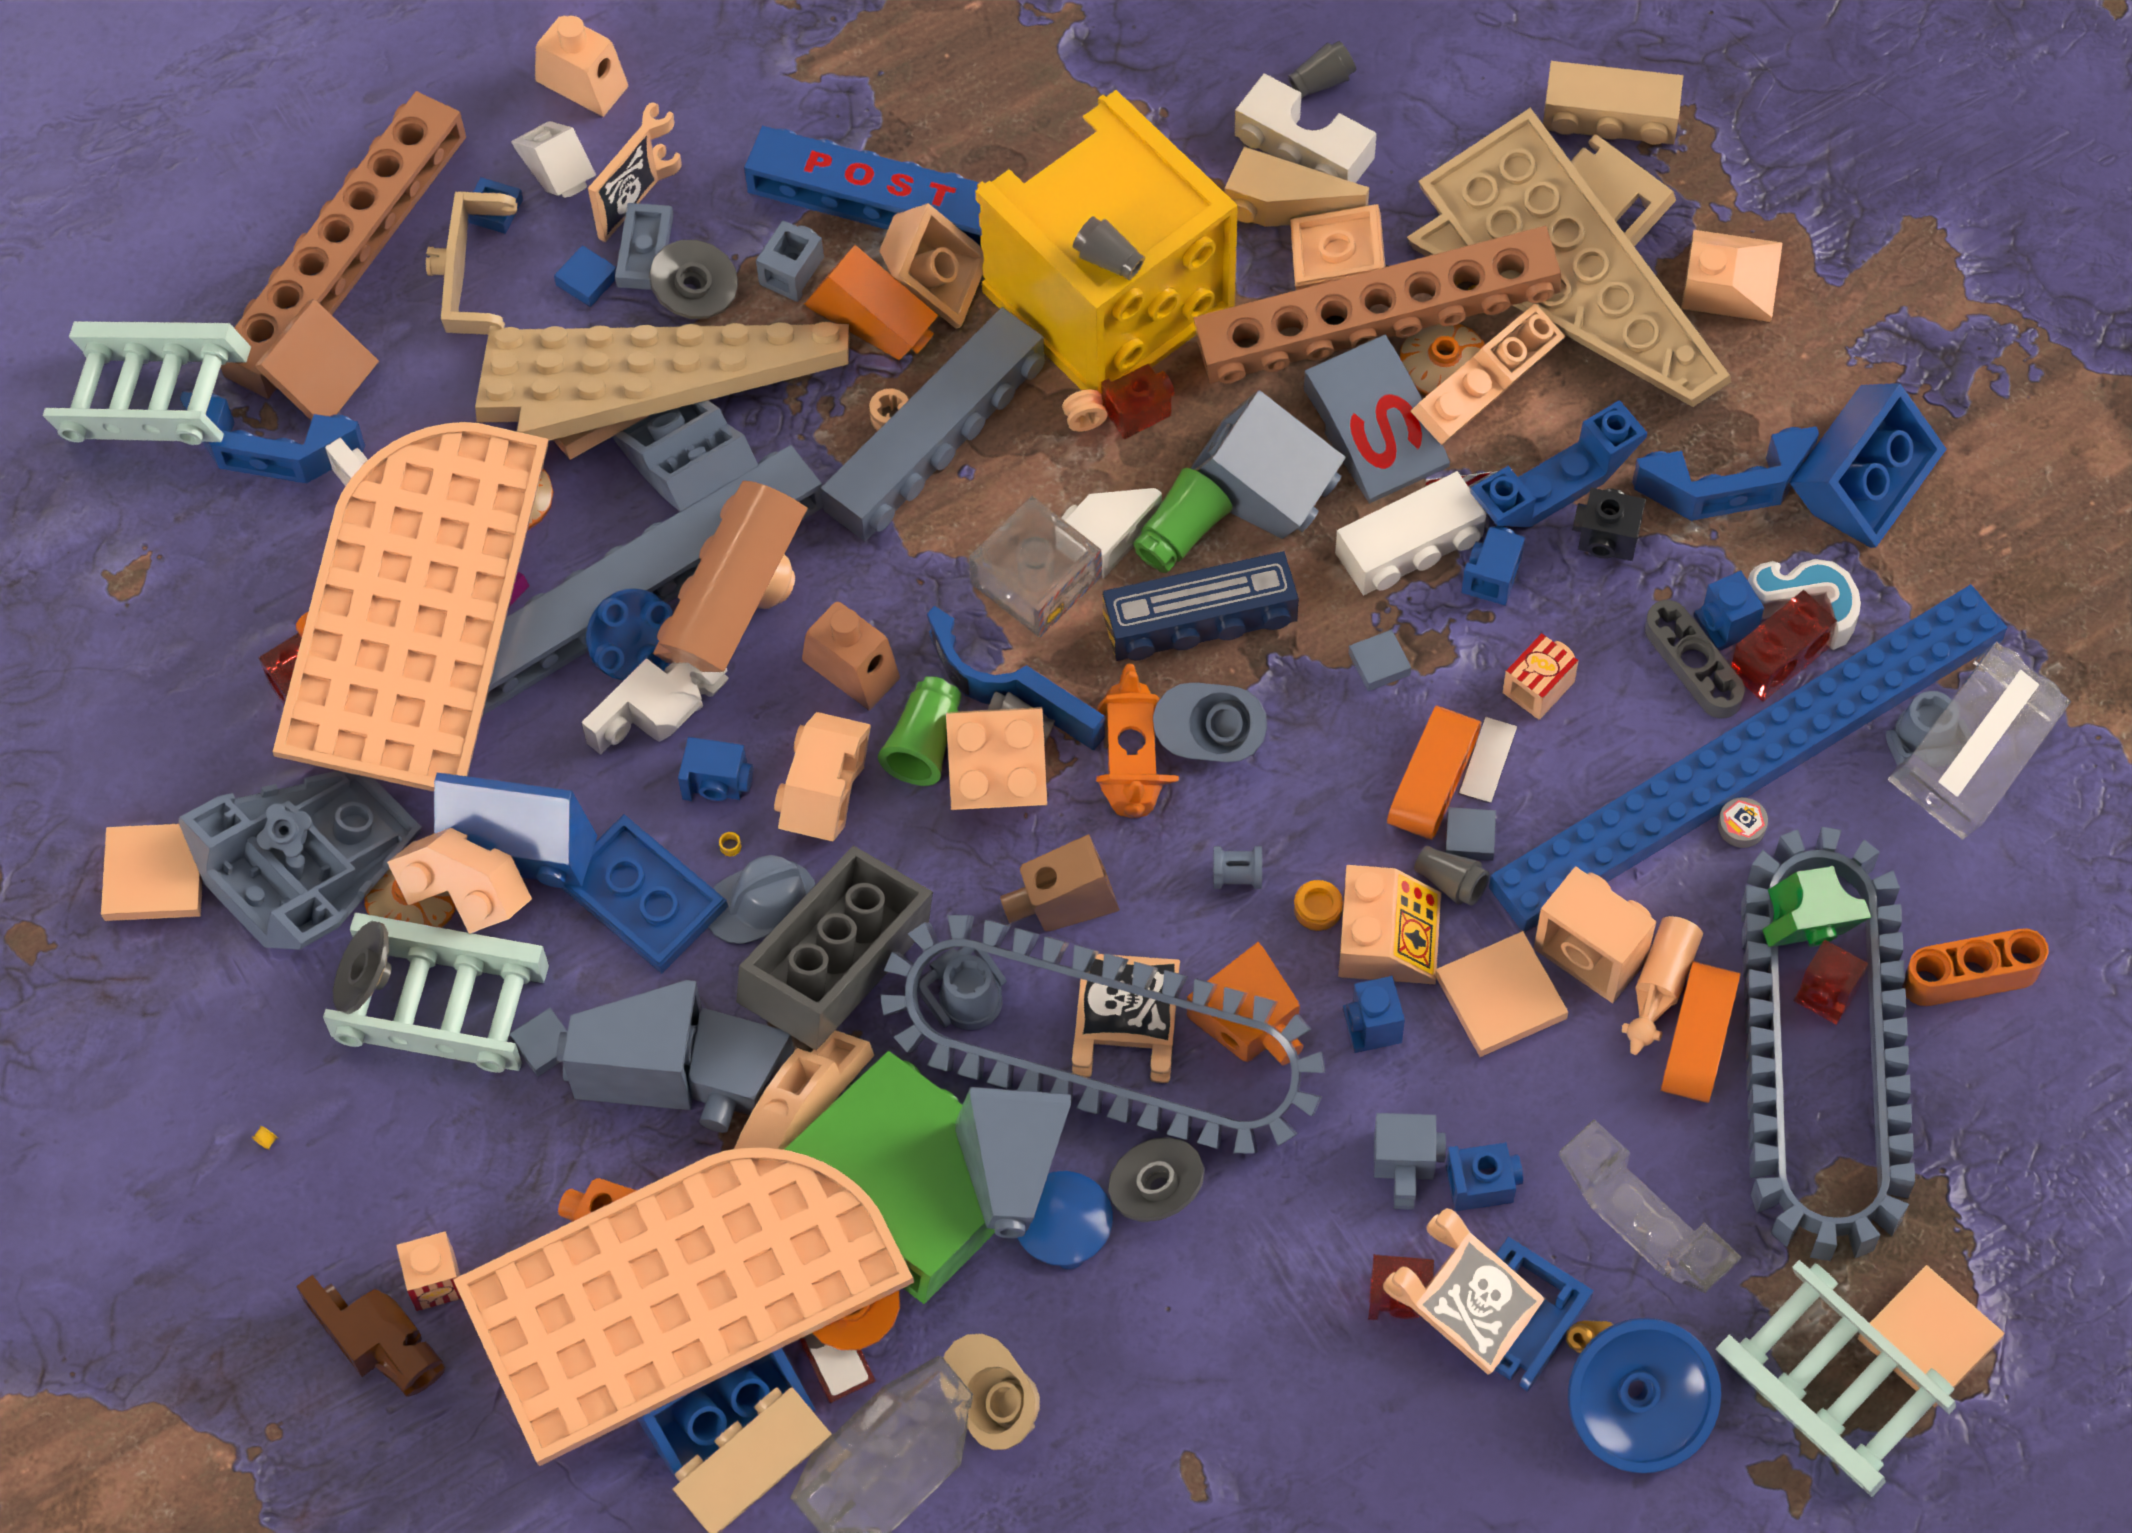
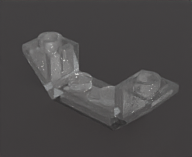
M1594 1119L1559 1151L1561 1160L1589 1206L1661 1275L1706 1293L1741 1260V1256L1705 1222L1695 1231L1690 1228L1627 1168L1631 1153Z

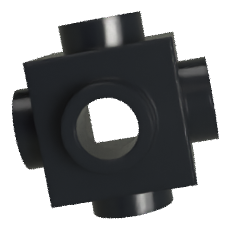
M1591 488L1587 505L1578 503L1572 531L1581 532L1578 550L1589 552L1598 558L1607 559L1614 557L1633 561L1646 499L1626 495L1617 489L1601 490Z

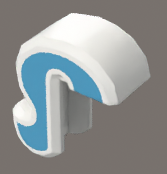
M1819 559L1800 563L1788 575H1782L1779 572L1781 565L1774 561L1760 564L1750 572L1748 582L1764 606L1762 619L1821 610L1831 649L1835 650L1846 645L1855 630L1861 605L1859 590L1849 572L1832 561Z

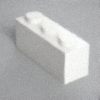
M1457 471L1338 529L1335 553L1364 596L1376 589L1381 591L1392 587L1402 576L1416 569L1420 571L1429 569L1442 556L1457 549L1464 551L1474 546L1475 542L1483 537L1486 512L1472 496L1469 487Z

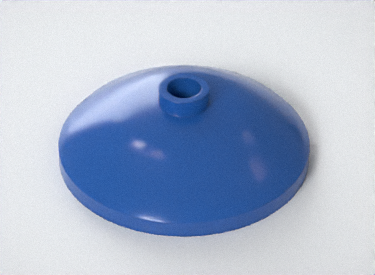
M1656 1318L1625 1320L1606 1328L1596 1335L1579 1355L1573 1367L1568 1385L1569 1413L1573 1426L1582 1442L1591 1452L1607 1464L1634 1473L1663 1471L1691 1457L1711 1434L1721 1404L1719 1374L1711 1355L1704 1345L1682 1327ZM1634 1381H1641L1643 1384L1642 1392L1636 1397H1630L1628 1394L1630 1384Z

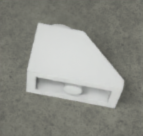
M548 121L511 141L517 153L548 193L557 196L562 194L564 198L573 196L587 187L586 180L596 176L573 127Z
M1155 488L1089 494L1079 506L1072 505L1062 516L1059 523L1061 549L1083 565H1086V567L1088 566L1096 574L1098 573L1099 575L1101 573L1100 577L1102 576L1104 579L1134 547L1133 542L1142 533V527L1162 503V493Z

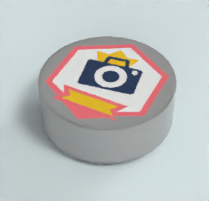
M1744 797L1735 798L1727 802L1723 806L1718 820V830L1721 837L1730 845L1739 848H1748L1759 843L1763 839L1768 825V816L1763 806L1753 799Z

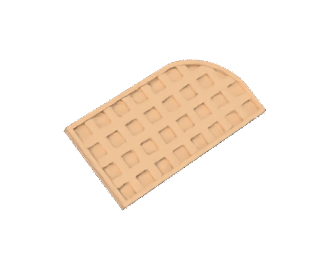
M446 423L409 433L393 441L374 454L353 475L342 491L335 507L273 748L274 757L433 792L437 772L468 776L548 448L547 438L481 423Z
M741 1148L710 1155L453 1279L539 1466L914 1283L913 1277L880 1210L854 1181L822 1161L804 1154L773 1148Z

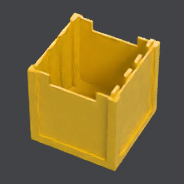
M1117 90L1108 96L1101 95L1098 98V106L1083 116V119L1096 132L1030 180L1023 183L1008 169L992 182L990 180L986 183L981 181L977 184V190H975L976 201L980 204L979 225L982 228L980 240L984 258L982 270L983 277L985 278L982 281V292L999 309L1003 307L1041 334L1044 339V354L1081 390H1097L1102 396V404L1196 335L1194 317L1235 306L1238 205ZM1093 216L1100 221L1107 219L1140 254L1145 256L1142 267L1131 280L1079 258L1080 252L1073 248V242L1088 219Z

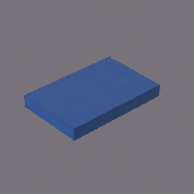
M625 814L595 842L582 886L564 884L563 887H560L661 974L729 907L724 897Z

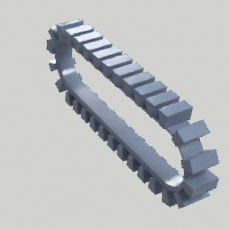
M1821 827L1816 850L1804 852L1805 849L1798 829L1781 835L1775 851V856L1781 862V866L1762 849L1751 866L1747 883L1753 886L1746 885L1741 901V922L1744 921L1742 928V949H1745L1743 977H1746L1744 984V1006L1747 1005L1744 1017L1745 1034H1748L1745 1048L1746 1062H1749L1746 1078L1747 1091H1750L1747 1109L1748 1120H1751L1748 1129L1749 1149H1752L1749 1158L1750 1178L1774 1174L1772 1178H1756L1751 1198L1757 1214L1780 1203L1784 1213L1776 1218L1771 1234L1786 1247H1788L1800 1226L1817 1234L1810 1258L1831 1261L1837 1247L1836 1236L1849 1234L1848 1237L1855 1258L1874 1251L1880 1234L1871 1223L1873 1219L1891 1236L1894 1234L1902 1222L1909 1204L1886 1194L1909 1198L1915 1184L1914 1163H1910L1914 1153L1913 1133L1908 1134L1912 1125L1911 1104H1907L1911 1094L1910 1075H1905L1909 1067L1908 1046H1904L1908 1037L1907 1017H1903L1906 1009L1905 988L1901 989L1905 980L1904 960H1900L1903 953V933L1899 932L1902 924L1901 904L1894 905L1900 887L1894 870L1873 880L1870 879L1868 874L1874 870L1880 852L1867 841H1862L1851 859L1835 852L1842 830ZM1830 866L1834 867L1837 875L1843 877L1854 886L1861 899H1865L1871 918L1865 921L1878 1192L1873 1203L1862 1212L1842 1218L1822 1216L1807 1209L1794 1196L1786 1178L1778 946L1768 947L1762 930L1770 925L1774 918V907L1768 889L1795 872Z
M947 915L952 939L942 942L938 941L932 924L924 922L908 933L924 952L914 963L902 954L892 952L884 969L886 972L907 976L905 996L881 995L883 1015H893L908 1010L914 1025L894 1036L907 1053L915 1052L925 1037L938 1043L927 1066L945 1071H953L955 1049L968 1052L957 1073L958 1075L976 1080L983 1079L986 1057L997 1061L987 1083L1004 1088H1012L1014 1066L1028 1070L1017 1091L1042 1092L1044 1074L1057 1078L1050 1093L1071 1095L1072 1105L1073 1083L1087 1086L1077 1109L1094 1114L1101 1113L1103 1091L1115 1094L1117 1096L1106 1117L1126 1123L1131 1122L1133 1100L1143 1102L1147 1105L1136 1126L1154 1131L1161 1130L1163 1108L1177 1112L1167 1134L1185 1140L1191 1139L1192 1117L1206 1120L1207 1123L1197 1143L1216 1149L1221 1147L1222 1125L1238 1129L1234 1153L1258 1152L1254 1128L1269 1124L1278 1146L1287 1142L1298 1133L1282 1115L1294 1104L1310 1116H1314L1322 1099V1096L1299 1091L1301 1072H1326L1323 1052L1299 1059L1292 1042L1312 1029L1299 1014L1294 1015L1282 1032L1268 1024L1278 1002L1275 1000L1255 996L1253 1019L1237 1015L1248 994L1246 992L1224 987L1223 1010L1209 1007L1208 1004L1218 984L1194 979L1193 999L1191 1002L1178 998L1188 976L1164 970L1162 993L1148 989L1158 968L1140 962H1134L1132 985L1120 982L1118 980L1129 959L1104 953L1102 976L1089 973L1099 951L1074 945L1072 968L1059 963L1069 942L1044 936L1043 958L1039 959L1030 956L1040 934L1023 929H1014L1013 951L1000 948L1010 926L998 922L985 920L983 943L970 940L974 916ZM954 947H971L1257 1028L1275 1037L1284 1047L1292 1070L1290 1089L1283 1103L1270 1115L1255 1121H1239L951 1039L936 1032L925 1021L917 998L919 978L931 959L942 951Z

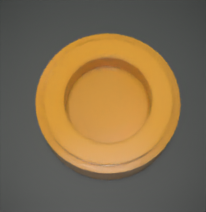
M1313 880L1303 884L1298 889L1294 899V913L1296 919L1304 927L1314 931L1327 930L1333 927L1341 917L1342 895L1333 884L1324 880Z

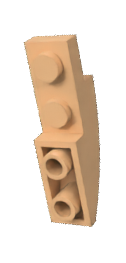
M1534 303L1482 347L1469 361L1421 400L1411 412L1442 445L1496 400L1566 336Z
M835 1030L817 1051L813 1049L812 1052L797 1048L765 1089L749 1116L734 1149L773 1148L784 1150L838 1098L874 1057L870 1042Z

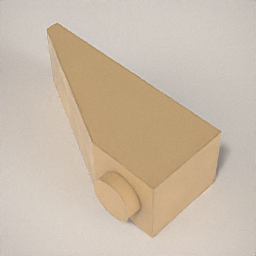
M1244 147L1224 188V193L1238 205V221L1244 223L1252 222L1269 227L1291 225L1290 219L1368 206L1369 187Z

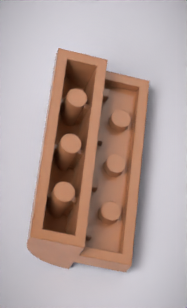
M742 481L735 495L731 496L723 505L720 512L722 520L715 534L709 537L703 544L699 553L701 561L694 575L690 576L682 585L678 594L680 602L673 615L666 619L660 627L657 635L659 642L653 654L667 663H689L702 672H724L808 508L790 496L769 486L752 481Z

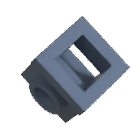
M782 220L756 259L759 285L798 302L802 297L803 288L824 258L822 237H819L812 229L800 225L797 227Z

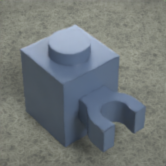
M1376 1113L1374 1128V1178H1394V1209L1414 1210L1416 1179L1433 1180L1436 1162L1445 1163L1446 1134L1436 1132V1115Z

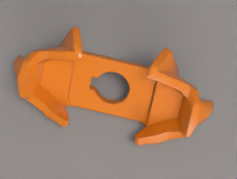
M1131 663L1126 664L1119 684L1112 686L1107 691L1105 698L1095 710L1103 714L1105 718L1107 716L1108 774L1097 776L1096 782L1100 784L1101 791L1106 796L1115 813L1133 819L1147 816L1154 809L1163 785L1179 781V776L1156 774L1153 715L1160 698L1156 694H1151L1147 685L1139 682L1136 669ZM1132 729L1144 736L1145 744L1137 751V755H1127V750L1119 745L1118 736L1120 733Z

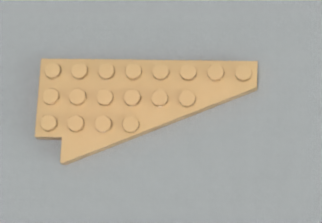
M780 322L772 325L750 326L732 323L726 326L686 324L680 327L640 325L632 328L594 326L591 328L573 329L552 326L546 329L506 327L500 330H489L475 405L477 423L518 422L517 432L547 438L550 441L844 366L849 361V324L820 322L809 325H790Z

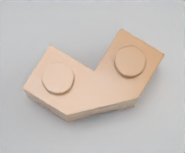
M816 712L805 726H799L794 741L795 756L786 783L780 784L775 798L774 810L781 812L778 829L832 842L845 828L852 782L864 769L871 724Z
M453 828L412 842L387 862L408 905L448 891L469 934L510 919L532 900L512 856L495 848L489 851L468 841V835Z

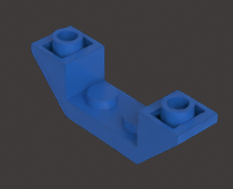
M182 391L180 401L184 411H187L192 393ZM214 393L211 395L205 414L224 434L222 442H202L219 469L307 484L332 470L325 447L338 438H341L351 451L358 448L363 453L365 448V442L358 421H353L343 415L334 414L329 417L314 414L304 445L288 438L273 440L256 437L242 430L232 431L235 421L228 402L225 398H221Z
M1619 400L1583 421L1577 443L1519 477L1507 466L1472 486L1470 493L1497 526L1532 527L1588 494L1591 488H1598L1603 485L1647 438V431Z
M1817 426L1804 429L1799 427L1783 429L1771 435L1766 456L1769 468L1755 466L1745 470L1743 473L1726 476L1711 474L1691 482L1682 451L1671 453L1664 451L1652 452L1643 458H1637L1632 483L1634 489L1690 521L1781 505L1792 489L1789 482L1816 447L1819 432Z

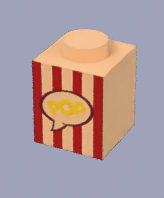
M1541 633L1506 670L1502 693L1540 720L1575 683L1579 660L1575 658L1573 652L1565 644L1559 641L1553 642Z
M446 1231L396 1245L407 1292L416 1311L462 1299L453 1280L459 1277L460 1274L455 1253Z

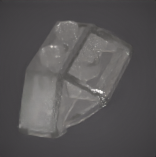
M937 1356L889 1382L810 1456L790 1499L819 1533H891L961 1465L967 1433L968 1409H971L973 1393L942 1356Z

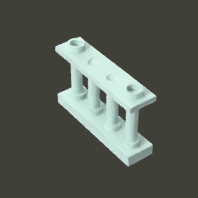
M74 321L69 338L83 351L86 361L71 407L45 408L43 417L57 430L59 436L72 442H83L84 439L181 441L190 445H199L202 442H222L224 434L205 414L221 365H225L227 362L246 363L251 346L230 323ZM110 361H124L109 409H90L104 364ZM149 361H163L148 410L129 409L142 365L147 364ZM187 362H202L187 411L167 410L181 366L187 364Z
M354 913L350 927L352 937L362 926L370 921L383 923L388 930V957L390 955L406 958L410 961V966L393 1021L366 1016L371 1000L370 996L358 1010L351 1014L325 1009L323 1019L331 1037H334L339 1043L352 1047H359L363 1043L476 1063L479 1068L489 1072L500 1073L504 1069L520 1071L522 1061L516 1044L507 1042L523 984H527L529 981L544 983L549 965L543 946ZM435 964L451 966L457 970L441 1029L413 1025L429 968L434 967ZM482 972L501 975L504 979L488 1038L460 1033L476 976L481 975Z
M1798 1260L1792 1268L1795 1275L1804 1283L1751 1340L1745 1337L1739 1344L1729 1334L1715 1350L1732 1369L1863 1490L1873 1497L1886 1483L1884 1476L1878 1472L1884 1466L1881 1460L1935 1402L1950 1414L1956 1408L1955 1400L1949 1396L1955 1389L1933 1368L1926 1374L1834 1292L1833 1289L1838 1283L1821 1266L1815 1263L1809 1269ZM1820 1297L1842 1318L1789 1375L1783 1372L1777 1379L1763 1366L1768 1360L1765 1354ZM1859 1332L1881 1353L1827 1411L1821 1408L1815 1414L1801 1401L1807 1394L1804 1388L1848 1341ZM1897 1367L1919 1389L1866 1446L1861 1443L1854 1450L1839 1436L1845 1430L1842 1426L1843 1423Z

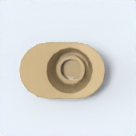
M967 1334L954 1341L945 1352L940 1368L941 1385L949 1402L980 1445L992 1450H1005L1021 1443L1027 1434L1035 1428L1034 1422L1040 1409V1396L1035 1383L1023 1372L1009 1350L997 1339L985 1334Z

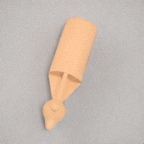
M1668 916L1661 920L1638 979L1636 993L1639 1018L1634 1019L1630 1024L1624 1023L1622 1026V1033H1627L1630 1040V1052L1634 1055H1637L1643 1047L1650 1045L1654 1040H1661L1662 1031H1657L1654 1022L1667 1009L1677 1004L1692 966V961L1702 940V930L1686 919Z

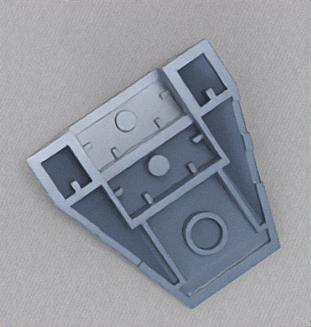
M342 771L306 777L303 784L278 789L276 784L261 787V793L235 798L233 793L221 795L179 817L180 828L204 885L264 947L300 950L339 928L390 869L387 862L411 844L421 832V826L374 778ZM272 804H281L285 810L293 813L304 811L312 819V826L307 830L303 851L297 857L290 858L283 851L276 848L265 850L257 842V835L264 830L267 822L266 810ZM283 826L280 833L286 835L289 831L288 827Z

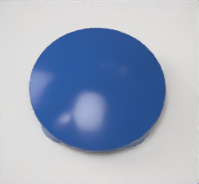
M636 588L623 589L606 597L593 611L586 631L587 649L594 664L606 675L622 681L646 658L664 671L668 663L655 656L653 652L659 642L657 635L660 627L666 619L673 615L670 605L657 595L647 590Z
M1071 1171L1048 1173L1034 1218L1028 1230L1025 1231V1235L1017 1237V1239L1030 1255L1044 1263L1057 1265L1064 1269L1078 1268L1084 1261L1097 1254L1110 1236L1113 1225V1212L1109 1198L1095 1181L1085 1175Z

